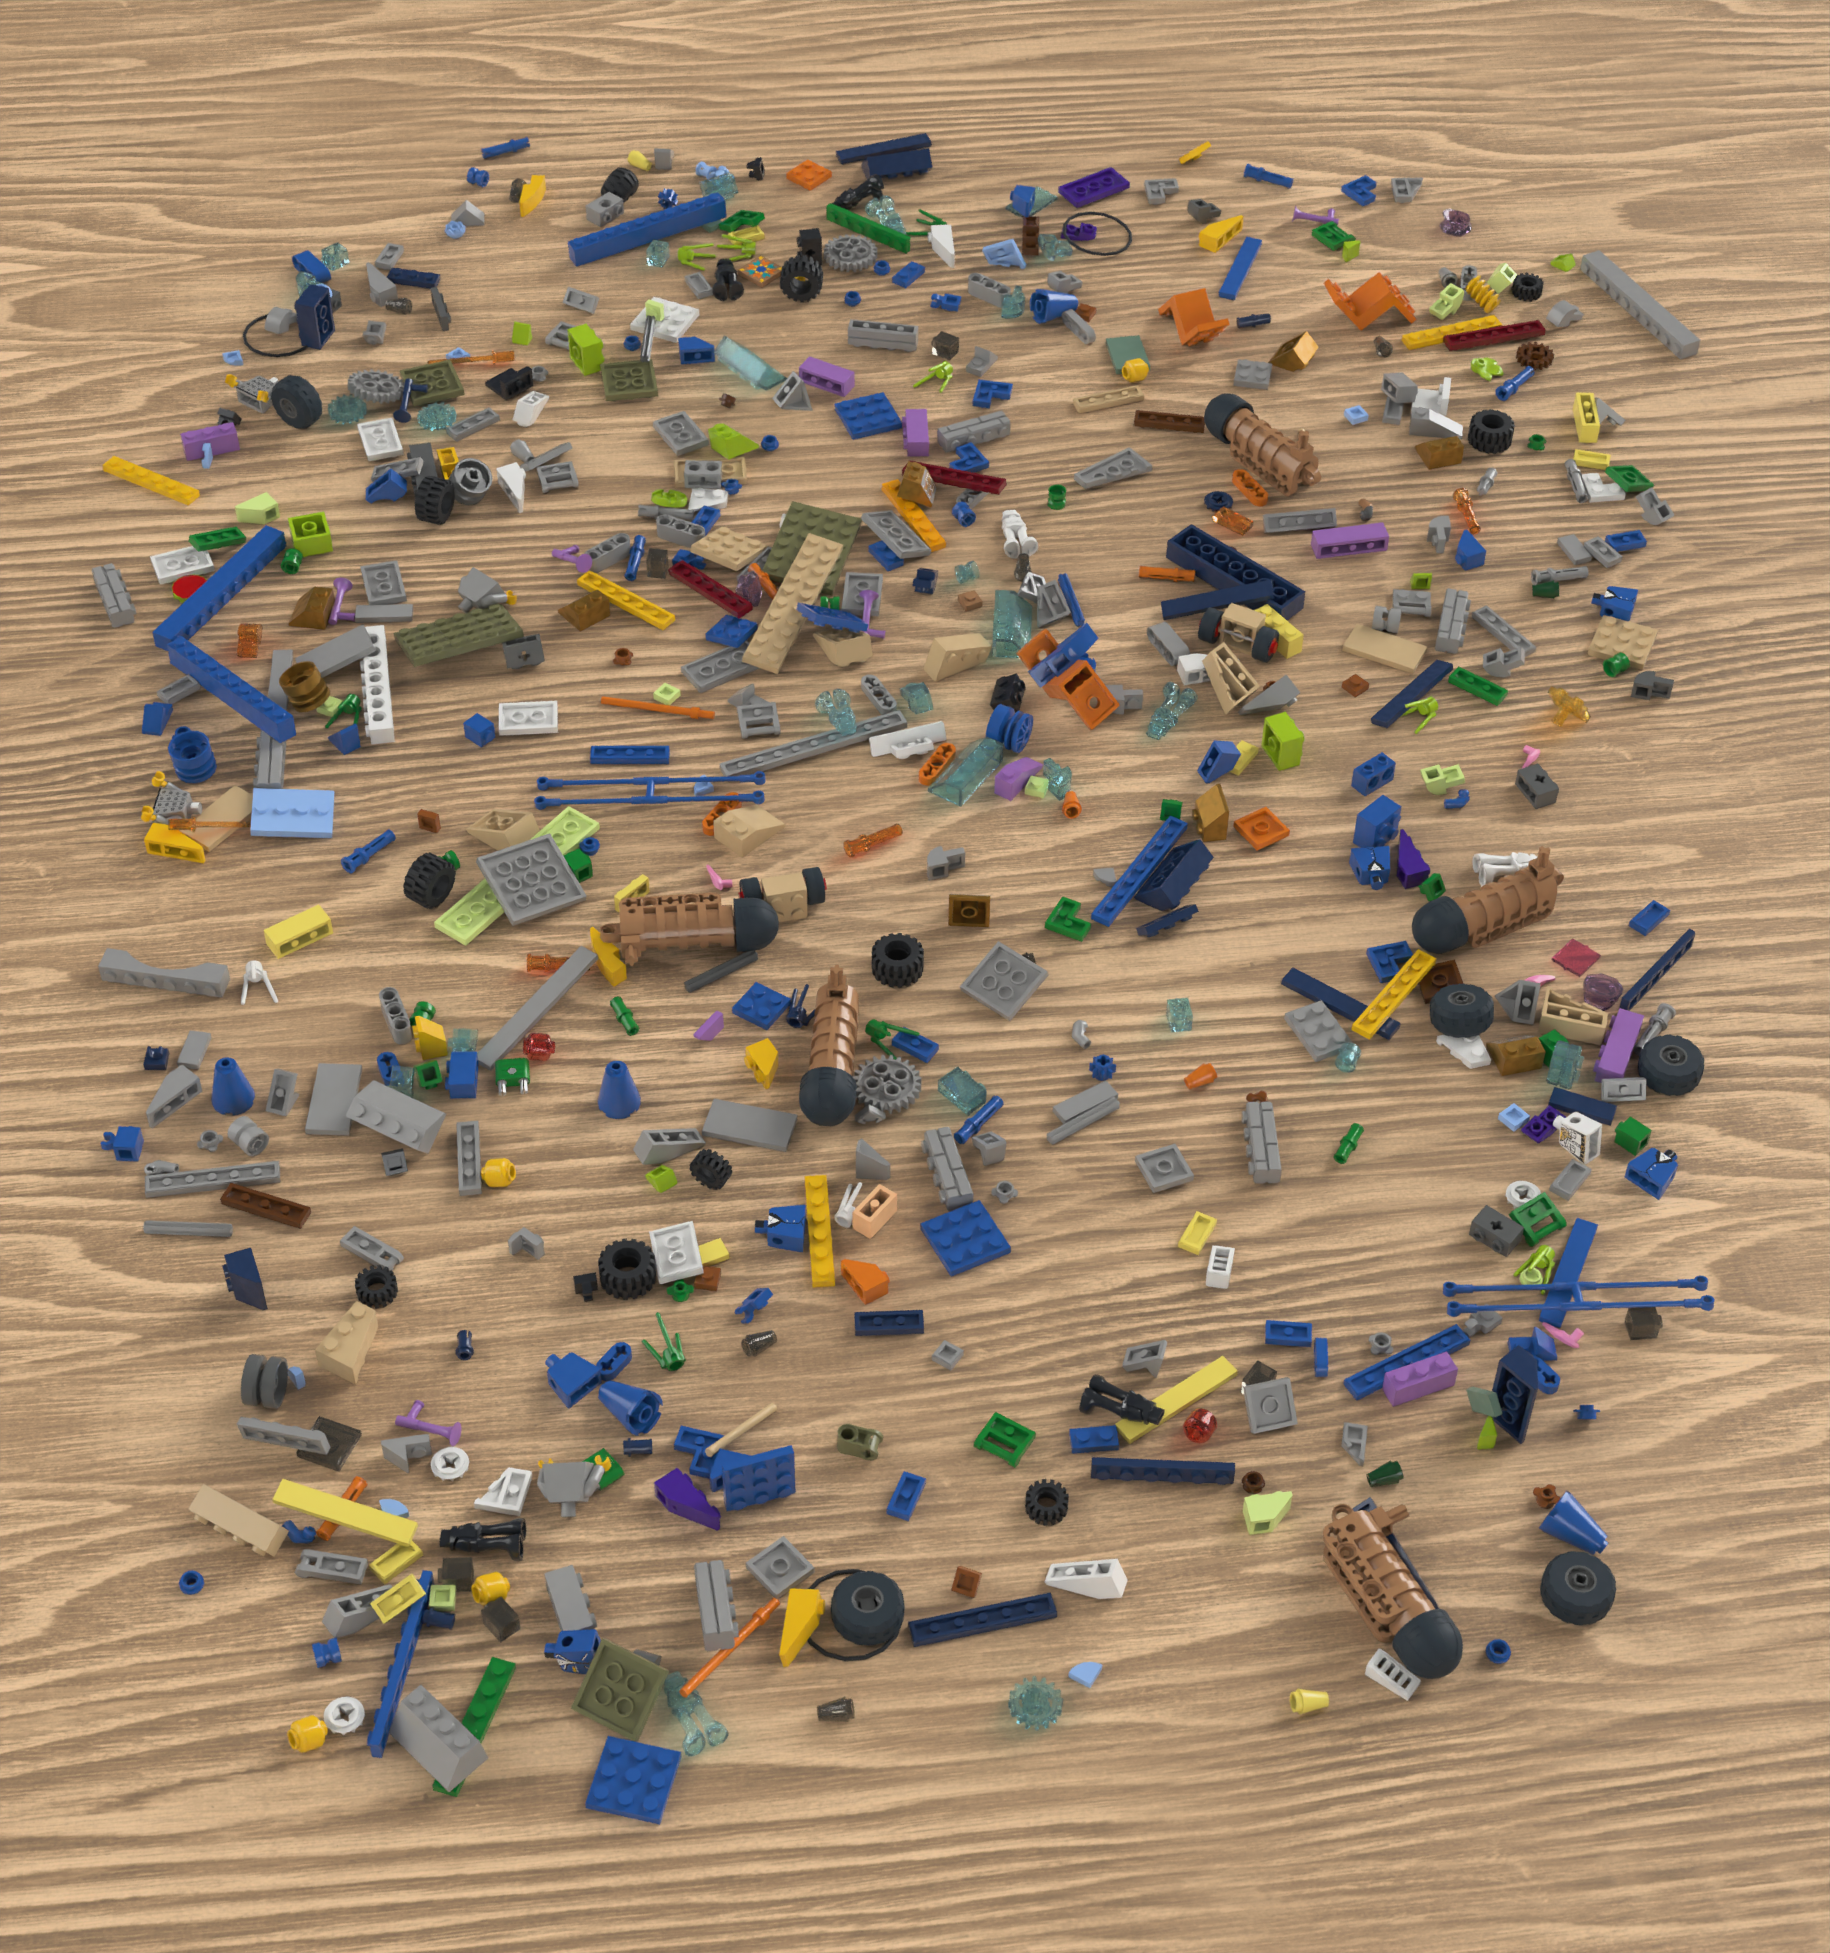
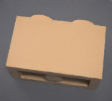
M879 1184L852 1212L853 1229L871 1239L897 1212V1194Z

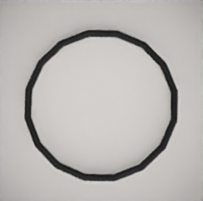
M1092 211L1077 213L1069 217L1063 224V235L1068 243L1076 249L1091 255H1116L1127 250L1132 243V233L1127 225L1118 218L1105 213ZM1078 216H1104L1124 226L1129 234V242L1124 248L1115 252L1101 253L1089 251L1079 247L1070 240L1066 234V226L1070 220Z
M268 314L254 319L251 323H249L246 326L243 333L244 344L252 352H255L262 356H291L299 352H302L308 348V346L305 345L303 348H300L293 352L282 354L264 353L254 349L247 342L246 334L252 325H254L259 320L267 318Z
M859 1569L836 1570L818 1578L808 1589H815L821 1582L836 1575L865 1571ZM899 1631L881 1648L859 1656L845 1657L830 1653L813 1642L811 1637L807 1641L809 1645L827 1657L842 1661L866 1660L885 1651L898 1637Z

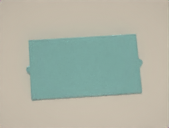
M1035 187V203L1029 216H1033L1055 202L1057 196L1049 193V191ZM1012 203L1006 206V210L1014 213L1015 216L1023 218V215L1012 207Z

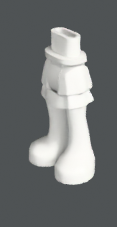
M1016 510L1004 511L1002 513V529L1005 538H1007L1004 544L1005 554L1014 559L1019 558L1021 545L1023 557H1030L1038 550L1037 540L1033 537H1027L1026 524Z
M1512 852L1510 856L1480 853L1474 854L1472 865L1474 872L1479 873V883L1482 887L1492 882L1494 877L1514 876L1515 872L1528 867L1529 861L1538 856L1534 854L1529 856L1526 853L1520 852L1518 854Z

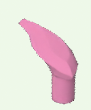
M1528 745L1523 748V752L1529 755L1522 768L1530 766L1540 755L1539 749H1534Z
M708 864L706 865L711 880L717 889L732 888V880H722Z
M1536 975L1525 979V981L1541 983L1540 986L1549 981H1554L1555 977Z
M1542 1323L1545 1329L1555 1338L1572 1348H1579L1577 1342L1584 1334L1579 1328H1576L1571 1335H1568L1565 1331L1559 1330L1548 1323Z

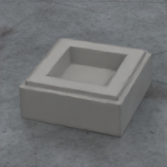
M944 1340L933 1353L932 1361L952 1370L964 1355V1350Z

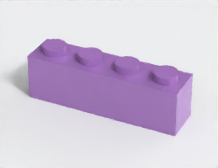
M1383 522L1312 531L1311 547L1316 559L1387 551L1389 534Z
M1619 1008L1617 1016L1612 1015L1609 1025L1612 1030H1607L1604 1042L1607 1044H1602L1598 1057H1601V1060L1596 1059L1593 1072H1597L1596 1082L1602 1083V1079L1624 1078L1633 1047L1641 1030L1644 1015Z

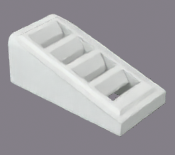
M1212 1245L1206 1275L1207 1286L1228 1288L1235 1248Z
M1380 1648L1366 1666V1676L1407 1701L1421 1683L1420 1679ZM1388 1669L1392 1671L1389 1676L1385 1674ZM1398 1675L1400 1679L1396 1683L1394 1679ZM1405 1681H1408L1410 1683L1406 1687V1689H1404L1402 1685Z

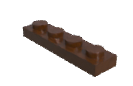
M1136 410L1134 426L1204 433L1205 421L1203 416Z
M234 1183L229 1184L220 1198L222 1205L299 1229L303 1227L311 1214V1208Z

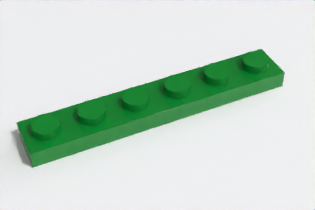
M832 203L826 206V220L905 254L910 251V236Z
M493 1656L461 1722L481 1744L516 1670L515 1663ZM436 1779L432 1787L434 1791L457 1797L465 1779L450 1792Z

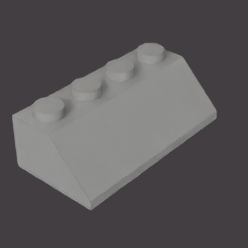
M375 1080L354 1097L346 1114V1117L427 1154L446 1116V1113Z
M422 1685L418 1686L401 1701L389 1730L390 1735L448 1792L488 1759L480 1741Z

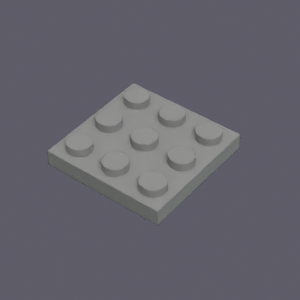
M998 941L962 983L960 989L997 1014L1011 1021L1048 977V972Z

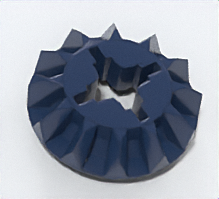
M1214 491L1205 496L1204 504L1207 509H1212V512H1227L1228 509L1232 508L1233 498L1228 493Z

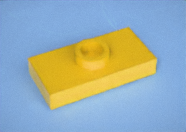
M1207 141L1180 157V163L1183 164L1192 158L1196 160L1201 157V152L1211 147L1210 142Z

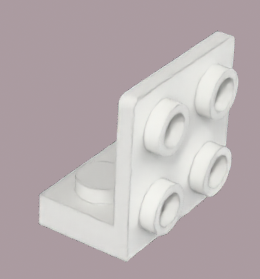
M1444 377V382L1440 384L1439 391L1418 389V394L1416 395L1415 402H1412V407L1428 408L1446 416L1451 378Z

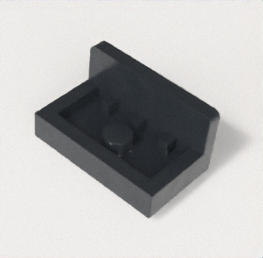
M1017 673L997 679L990 702L993 710L999 704L1010 705L1015 713L1020 710L1026 686Z

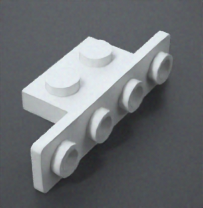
M940 721L870 737L871 755L876 757L892 753L899 759H906L916 753L923 755L928 753L929 750L934 749L933 743L945 741L946 733L944 723Z

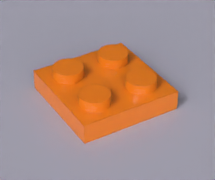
M808 159L786 173V179L810 191L832 177V171Z
M1267 807L1235 820L1233 825L1257 851L1288 837L1290 834V830Z

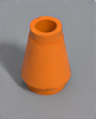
M1069 791L1065 794L1062 812L1067 818L1073 819L1079 816L1082 807L1076 793Z
M1203 1063L1185 1077L1184 1082L1190 1090L1213 1083L1214 1079L1217 1078V1073L1211 1063Z

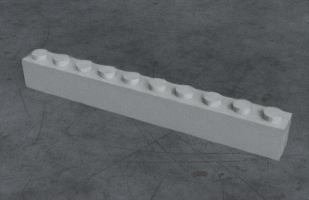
M1600 250L1583 255L1580 270L1680 360L1698 353L1700 339Z

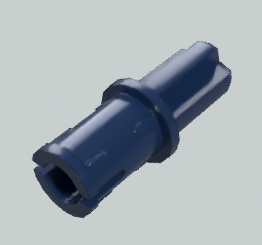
M1269 313L1238 317L1236 319L1238 329L1249 326L1254 328L1256 325L1271 323V316Z

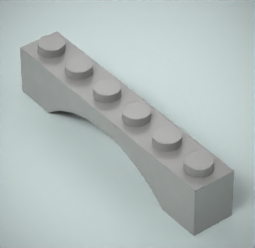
M109 948L106 949L98 966L102 981L222 998L230 981L227 965L207 962L186 969H160L139 962L127 951Z

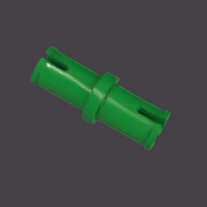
M614 997L610 1001V1006L616 1013L617 1021L623 1025L629 1036L637 1034L640 1028L633 1019L632 1011L627 1009L621 997Z
M1353 1123L1346 1136H1343L1340 1140L1341 1145L1333 1156L1336 1162L1345 1164L1351 1152L1357 1148V1142L1364 1132V1128L1360 1124Z

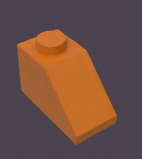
M848 1259L841 1261V1275L865 1305L888 1294L889 1277L876 1264Z

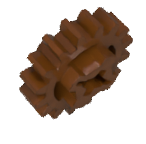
M1528 342L1527 345L1522 344L1521 347H1518L1516 353L1517 363H1521V367L1530 366L1534 369L1533 371L1536 368L1542 371L1543 367L1548 369L1554 359L1553 350L1549 349V346H1544V343L1540 345L1537 342H1534V344Z

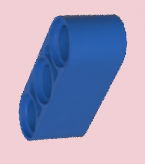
M309 250L292 256L294 267L313 285L331 280L328 268Z

